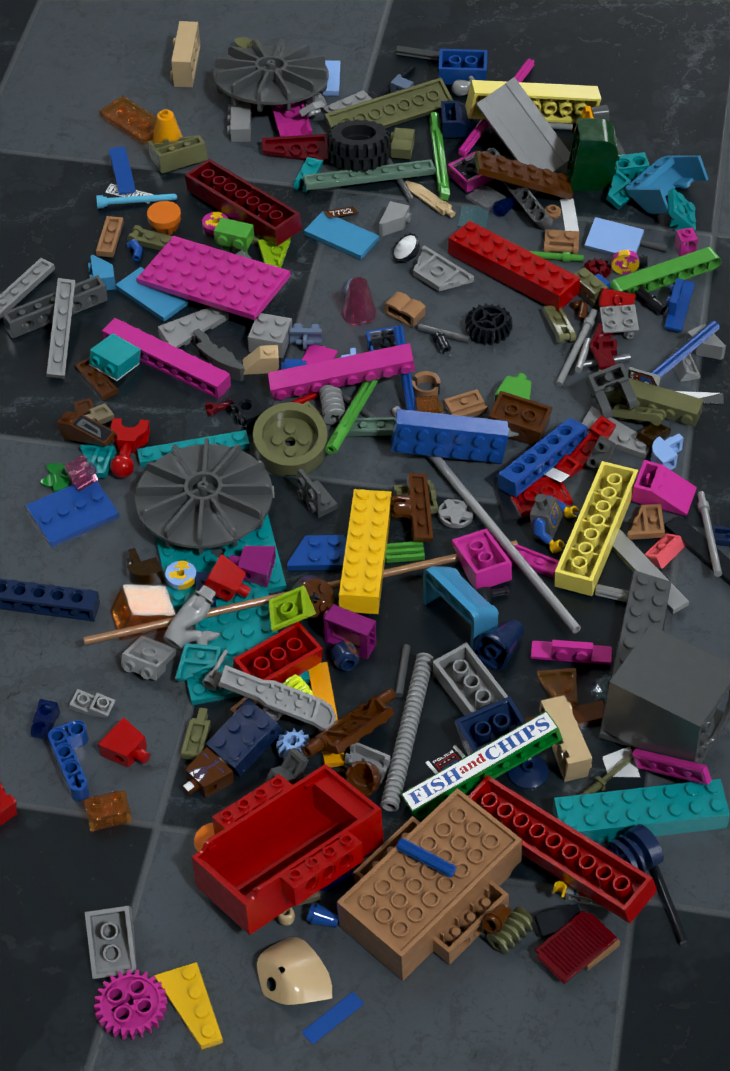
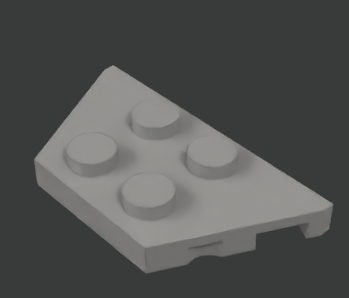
M425 245L422 247L421 255L418 257L417 264L413 270V276L439 292L474 282L472 274Z

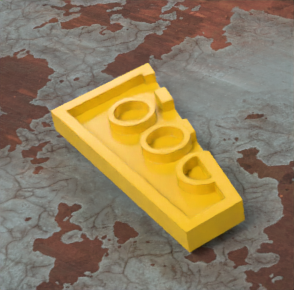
M197 962L154 975L156 982L162 983V989H165L167 999L172 1003L177 1014L182 1018L201 1050L223 1043V1038Z

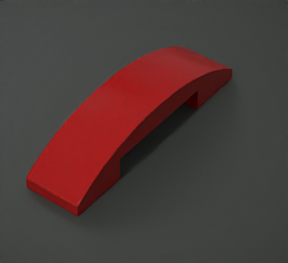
M601 415L590 427V433L570 455L566 454L555 466V469L570 475L568 478L576 475L586 466V462L600 435L609 439L616 428V424Z

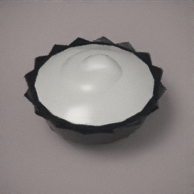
M409 233L400 238L393 247L392 258L395 261L402 262L415 258L420 249L418 236L415 233Z

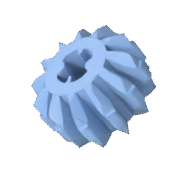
M294 728L292 732L285 730L284 735H279L276 743L279 758L283 757L285 760L289 749L296 748L303 754L302 747L308 744L309 736L304 735L303 730L296 732Z

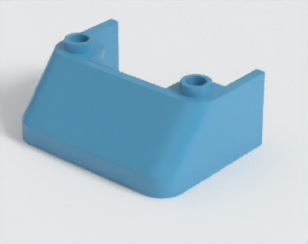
M700 155L664 156L655 161L625 188L627 194L647 213L652 215L669 214L665 198L669 190L676 187L685 189L693 181H707L708 176Z
M430 566L423 571V604L426 605L441 596L471 625L470 647L473 651H476L474 650V642L478 636L498 626L499 612L494 605H490L460 576L455 568Z

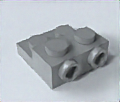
M141 635L122 653L121 667L126 672L140 674L144 679L157 680L166 671V665L176 656L177 649Z

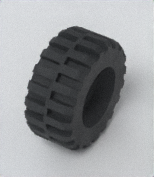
M357 119L354 121L348 120L344 123L340 122L334 125L327 135L328 159L334 166L348 171L374 170L377 167L383 166L390 158V133L385 126L380 123L377 124L375 121Z

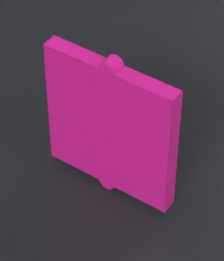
M309 345L302 361L312 364L335 359L338 350L326 348V346Z

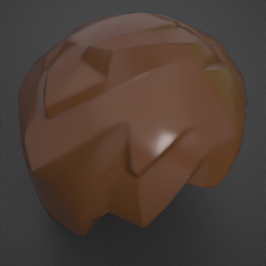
M356 761L348 768L346 781L365 796H369L378 789L381 775L377 766L371 762Z

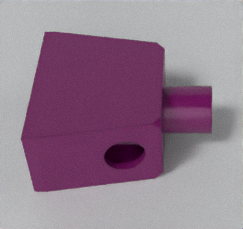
M245 546L241 556L230 555L229 560L245 571L244 581L268 587L276 561L275 546Z

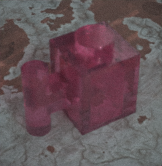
M84 454L64 466L70 481L79 492L98 480L95 474L97 472L96 467L92 462H87Z

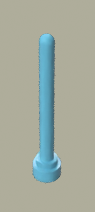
M160 194L116 198L96 195L97 209H104L107 205L171 201L176 200L177 195Z

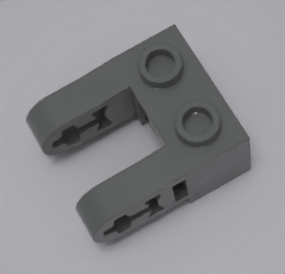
M622 362L588 375V386L601 415L606 419L612 417L613 412L605 393L615 389H620L629 410L639 406Z

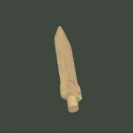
M405 181L412 194L431 206L442 216L447 214L451 218L455 216L452 205L440 200L438 196L421 184Z

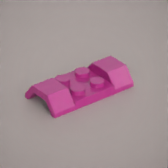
M303 101L291 103L290 111H286L282 104L271 105L280 137L312 134L308 116L302 117L299 110L305 107Z

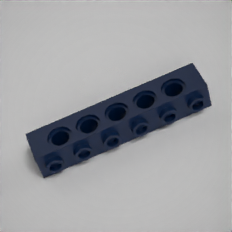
M0 579L1 610L95 622L100 605L98 591Z

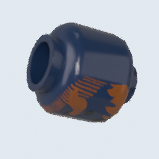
M349 641L339 642L331 650L332 660L339 670H352L359 662V654L356 647Z

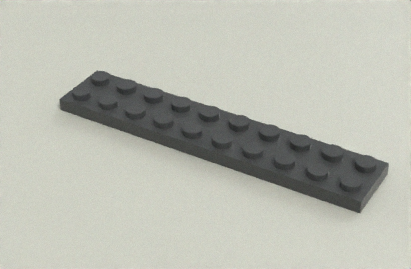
M634 570L610 680L650 625L660 630L663 629L671 581ZM607 693V698L605 702L598 737L638 749L637 747L604 731L608 699Z

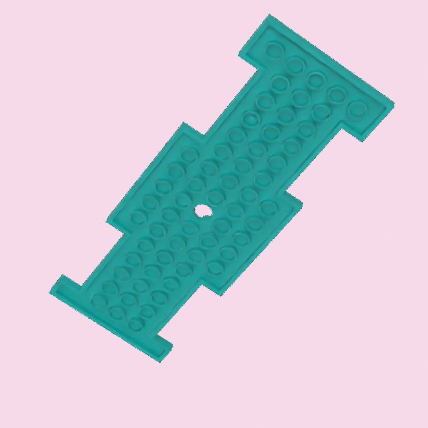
M243 430L137 449L140 467H146L148 462H156L159 458L172 452V446L175 444L180 449L204 444L205 438H209V444L229 447L239 444L242 450L248 449L250 444L247 432ZM268 514L263 520L262 528L255 529L245 537L237 540L238 546L232 547L229 543L219 547L204 548V554H199V548H187L177 545L169 548L164 540L155 536L171 611L180 610L190 597L195 594L196 582L190 588L184 590L173 589L166 582L165 571L167 567L176 561H187L194 565L196 572L212 571L219 557L211 554L215 548L224 549L223 555L228 559L230 555L241 556L245 546H275L276 561L268 587L242 580L243 584L251 588L247 597L244 598L235 593L231 601H226L216 596V607L269 596L268 593L287 590ZM269 604L207 617L195 624L196 630L220 633L215 640L208 642V645L222 647L228 651L218 669L221 674L225 665L233 668L234 658L278 633V630L274 632L271 630ZM308 670L299 675L306 684L310 683ZM207 673L186 680L192 705L243 696L225 688H222V690L217 688L215 691L209 690L202 683Z

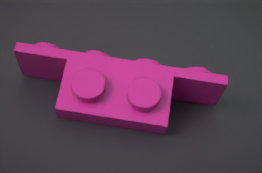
M552 640V642L532 641L531 659L611 665L612 647L593 645L591 642Z

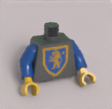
M537 495L530 513L534 539L541 540L546 545L549 544L552 553L562 551L561 548L565 546L562 540L553 541L563 516L562 512H564L566 518H574L577 516L573 512L579 511L578 507H566L565 503L550 495Z

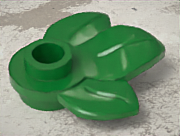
M61 463L48 464L47 469L50 474L43 478L40 483L45 487H53L54 492L68 487L69 483L77 479V471L73 467L64 466Z

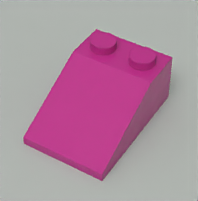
M487 528L452 539L453 547L466 576L475 590L482 587H492L512 580V562Z

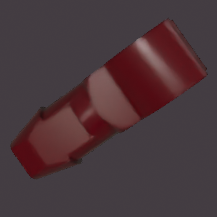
M205 403L207 416H213L219 411L229 409V403Z

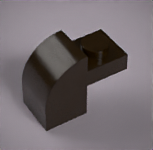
M135 548L128 550L129 558H126L128 579L132 584L147 588L164 583L162 570L156 557L141 561Z

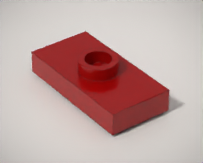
M601 288L598 305L605 307L633 305L636 294Z

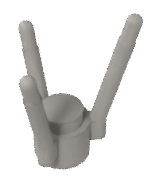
M227 650L223 651L213 670L209 671L203 678L202 683L209 690L215 691L217 688L222 690V687L218 686L221 677L218 669L228 652Z

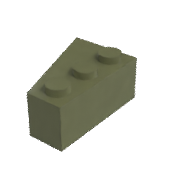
M200 135L179 137L178 141L170 142L169 139H163L162 143L148 141L150 158L161 173H169L172 170L185 168L189 165L208 160L206 143Z

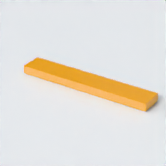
M319 663L308 670L311 691L315 697L332 705L336 715L335 722H337L338 718L328 663ZM322 752L324 765L326 764L330 768L345 766L344 752L341 754Z

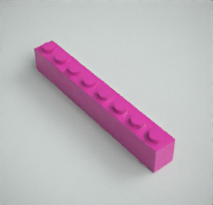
M114 318L102 330L103 340L114 333L141 349V362L216 399H219L231 387L230 373L221 370L196 356H192L182 349H178L124 321Z
M408 343L269 372L268 377L273 399L283 400L288 397L319 392L325 385H332L338 388L379 378H388L398 374H408L416 370L411 345Z

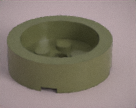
M286 402L268 408L258 417L253 429V447L257 460H261L264 463L265 469L269 472L283 477L285 475H296L298 477L299 469H302L306 474L310 473L322 463L326 455L325 446L327 445L328 433L325 421L317 411L301 403ZM286 441H295L293 446H287L285 443Z

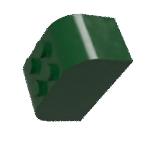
M577 118L567 165V176H569L572 191L605 190L611 184L613 174H616V161H619L620 158L615 128L611 122L605 119Z

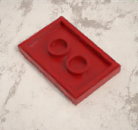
M548 476L538 479L518 495L519 501L516 497L510 495L520 516L523 515V517L530 516L535 503V497L539 494L553 496L565 503L566 506L573 503V499L564 483Z

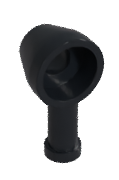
M508 586L492 590L490 587H482L476 590L490 605H492V597L509 595Z

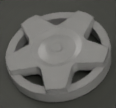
M447 499L439 506L438 518L447 527L463 528L468 526L473 520L474 513L464 500Z

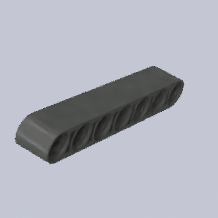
M494 148L486 151L492 155L501 156ZM502 181L542 230L549 229L552 226V218L528 188Z

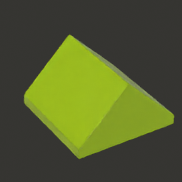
M304 585L269 600L271 630L273 632L316 614Z

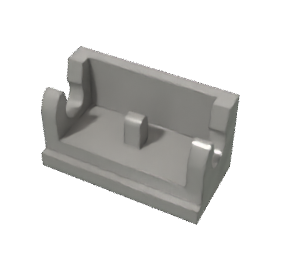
M358 742L350 745V753L345 755L344 769L348 770L356 761L371 762L377 766L381 775L380 784H382L390 768V755Z

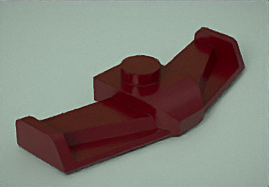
M602 322L598 323L590 342V352L594 355L600 370L616 365L613 356H617V339H611L613 333H603Z

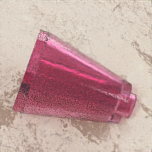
M355 277L350 281L342 307L344 320L351 325L361 326V323L365 322L369 324L377 315V309L368 282L363 277Z

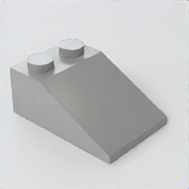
M123 906L85 912L92 979L110 977L111 975L117 976L119 971L124 975L127 974L128 969H130L131 973H135L137 964L131 907Z

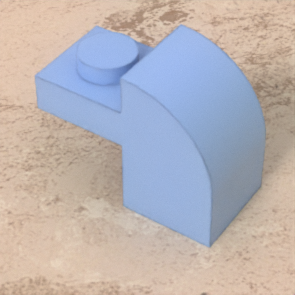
M680 434L669 437L665 441L660 436L656 438L652 445L651 462L662 464L670 470L676 468L677 453L682 450L684 438Z

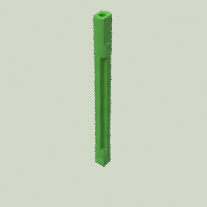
M432 112L429 121L440 200L448 201L450 188L439 113Z
M379 379L363 382L325 446V451L328 454L338 451Z

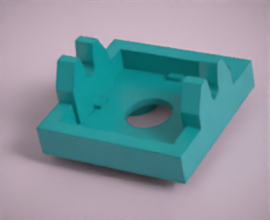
M672 188L668 191L669 215L672 217L670 227L675 226V231L693 227L695 231L696 209L694 204L687 201L680 192L678 193Z

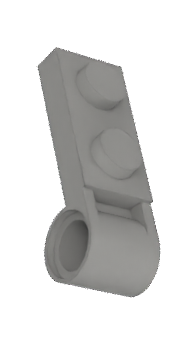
M321 93L316 94L315 102L311 104L306 103V107L299 110L301 116L311 117L321 112L320 109L327 105L326 100Z

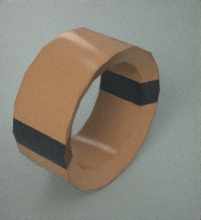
M422 371L415 374L412 378L414 396L424 401L436 398L440 394L441 381L439 376L430 371ZM428 382L433 384L435 388L425 391L419 389L417 385Z

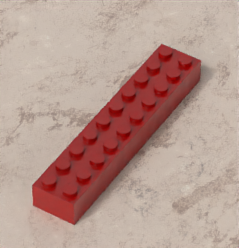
M487 775L468 796L522 839L523 856L629 924L657 892L651 876Z

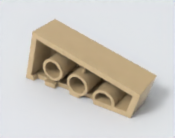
M565 695L541 700L540 714L548 712L558 726L563 739L552 746L563 781L567 782L588 777L589 770L592 768V756L572 713L571 703L567 702Z

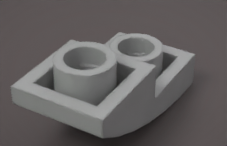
M77 689L68 709L94 717L108 718L116 700L100 693H96L94 696Z

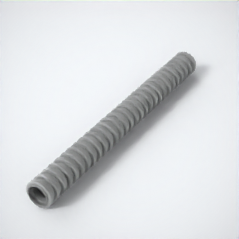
M424 652L416 656L403 716L401 717L384 787L385 790L383 791L380 803L384 810L390 812L399 809L401 794L426 696L425 693L427 692L434 658L432 655Z

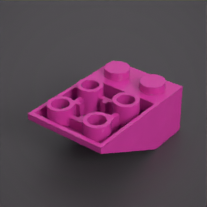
M644 460L633 488L632 502L643 505L661 504L662 510L687 516L697 487L664 465Z

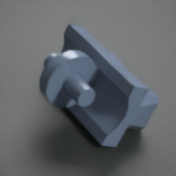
M294 323L293 328L289 330L290 344L303 345V350H307V345H322V329H320L319 324H312L310 328H303L302 324Z

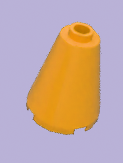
M167 109L160 111L157 114L153 143H162L163 139H169V142L178 141L179 137L183 136L173 112Z

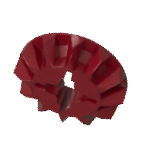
M594 257L593 260H588L584 264V268L589 270L594 276L599 273L604 278H607L611 273V265L608 264V261H603L602 258L597 260Z

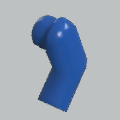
M131 239L126 243V247H130L129 250L134 251L132 259L138 262L141 259L143 248L137 240Z

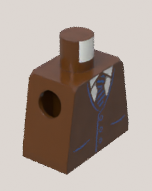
M206 747L186 768L185 773L188 782L182 786V790L187 796L198 791L203 797L207 798L234 783L233 770Z

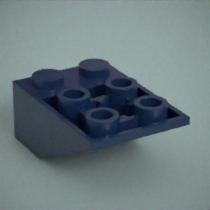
M441 101L443 138L468 137L481 119H468L465 103ZM491 125L487 127L481 137L492 135Z

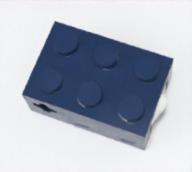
M247 699L206 745L231 770L241 777L278 738L282 730L273 718L251 700Z

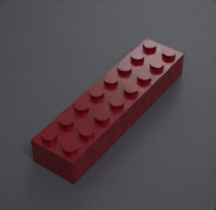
M211 159L206 160L185 174L187 191L234 220L253 224L255 233L276 246L302 230L299 212Z

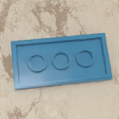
M323 211L304 230L305 236L360 260L379 241V235L338 217L329 218Z
M139 267L116 284L118 291L163 322L189 304L188 299L138 284L136 278L143 272L144 269L142 267Z

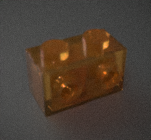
M125 790L113 791L110 794L92 796L84 800L91 832L132 822Z

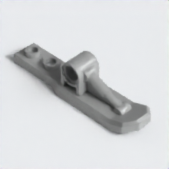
M227 665L222 670L218 686L262 703L264 705L263 711L274 720L286 714L314 725L321 731L335 723L336 715L332 705L318 697L274 680H262Z

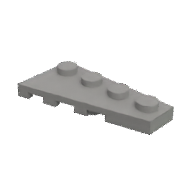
M209 307L158 326V332L165 342L179 348L182 345L186 346L191 343L190 340L193 339L194 330L199 328L204 333L208 329H214L229 319V313Z

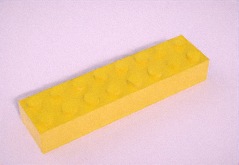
M354 489L339 591V607L354 613L379 614L391 517L392 492Z

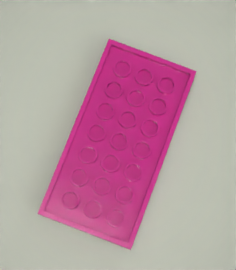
M173 236L136 279L140 285L256 320L291 277V273L283 268Z

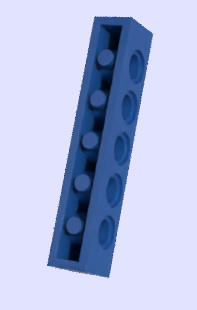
M568 418L542 440L538 441L532 448L525 451L523 455L514 460L504 470H501L498 473V488L514 497L520 495L555 467L566 454L570 455L587 436V426L572 418Z

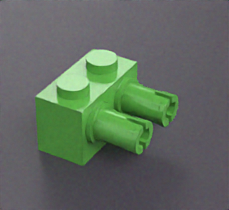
M221 218L214 230L215 244L221 245V249L232 253V248H236L237 252L243 250L248 254V248L254 239L253 224Z

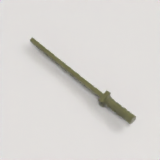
M632 754L603 778L597 776L595 783L580 795L596 793L599 790L603 792L607 781L634 759Z

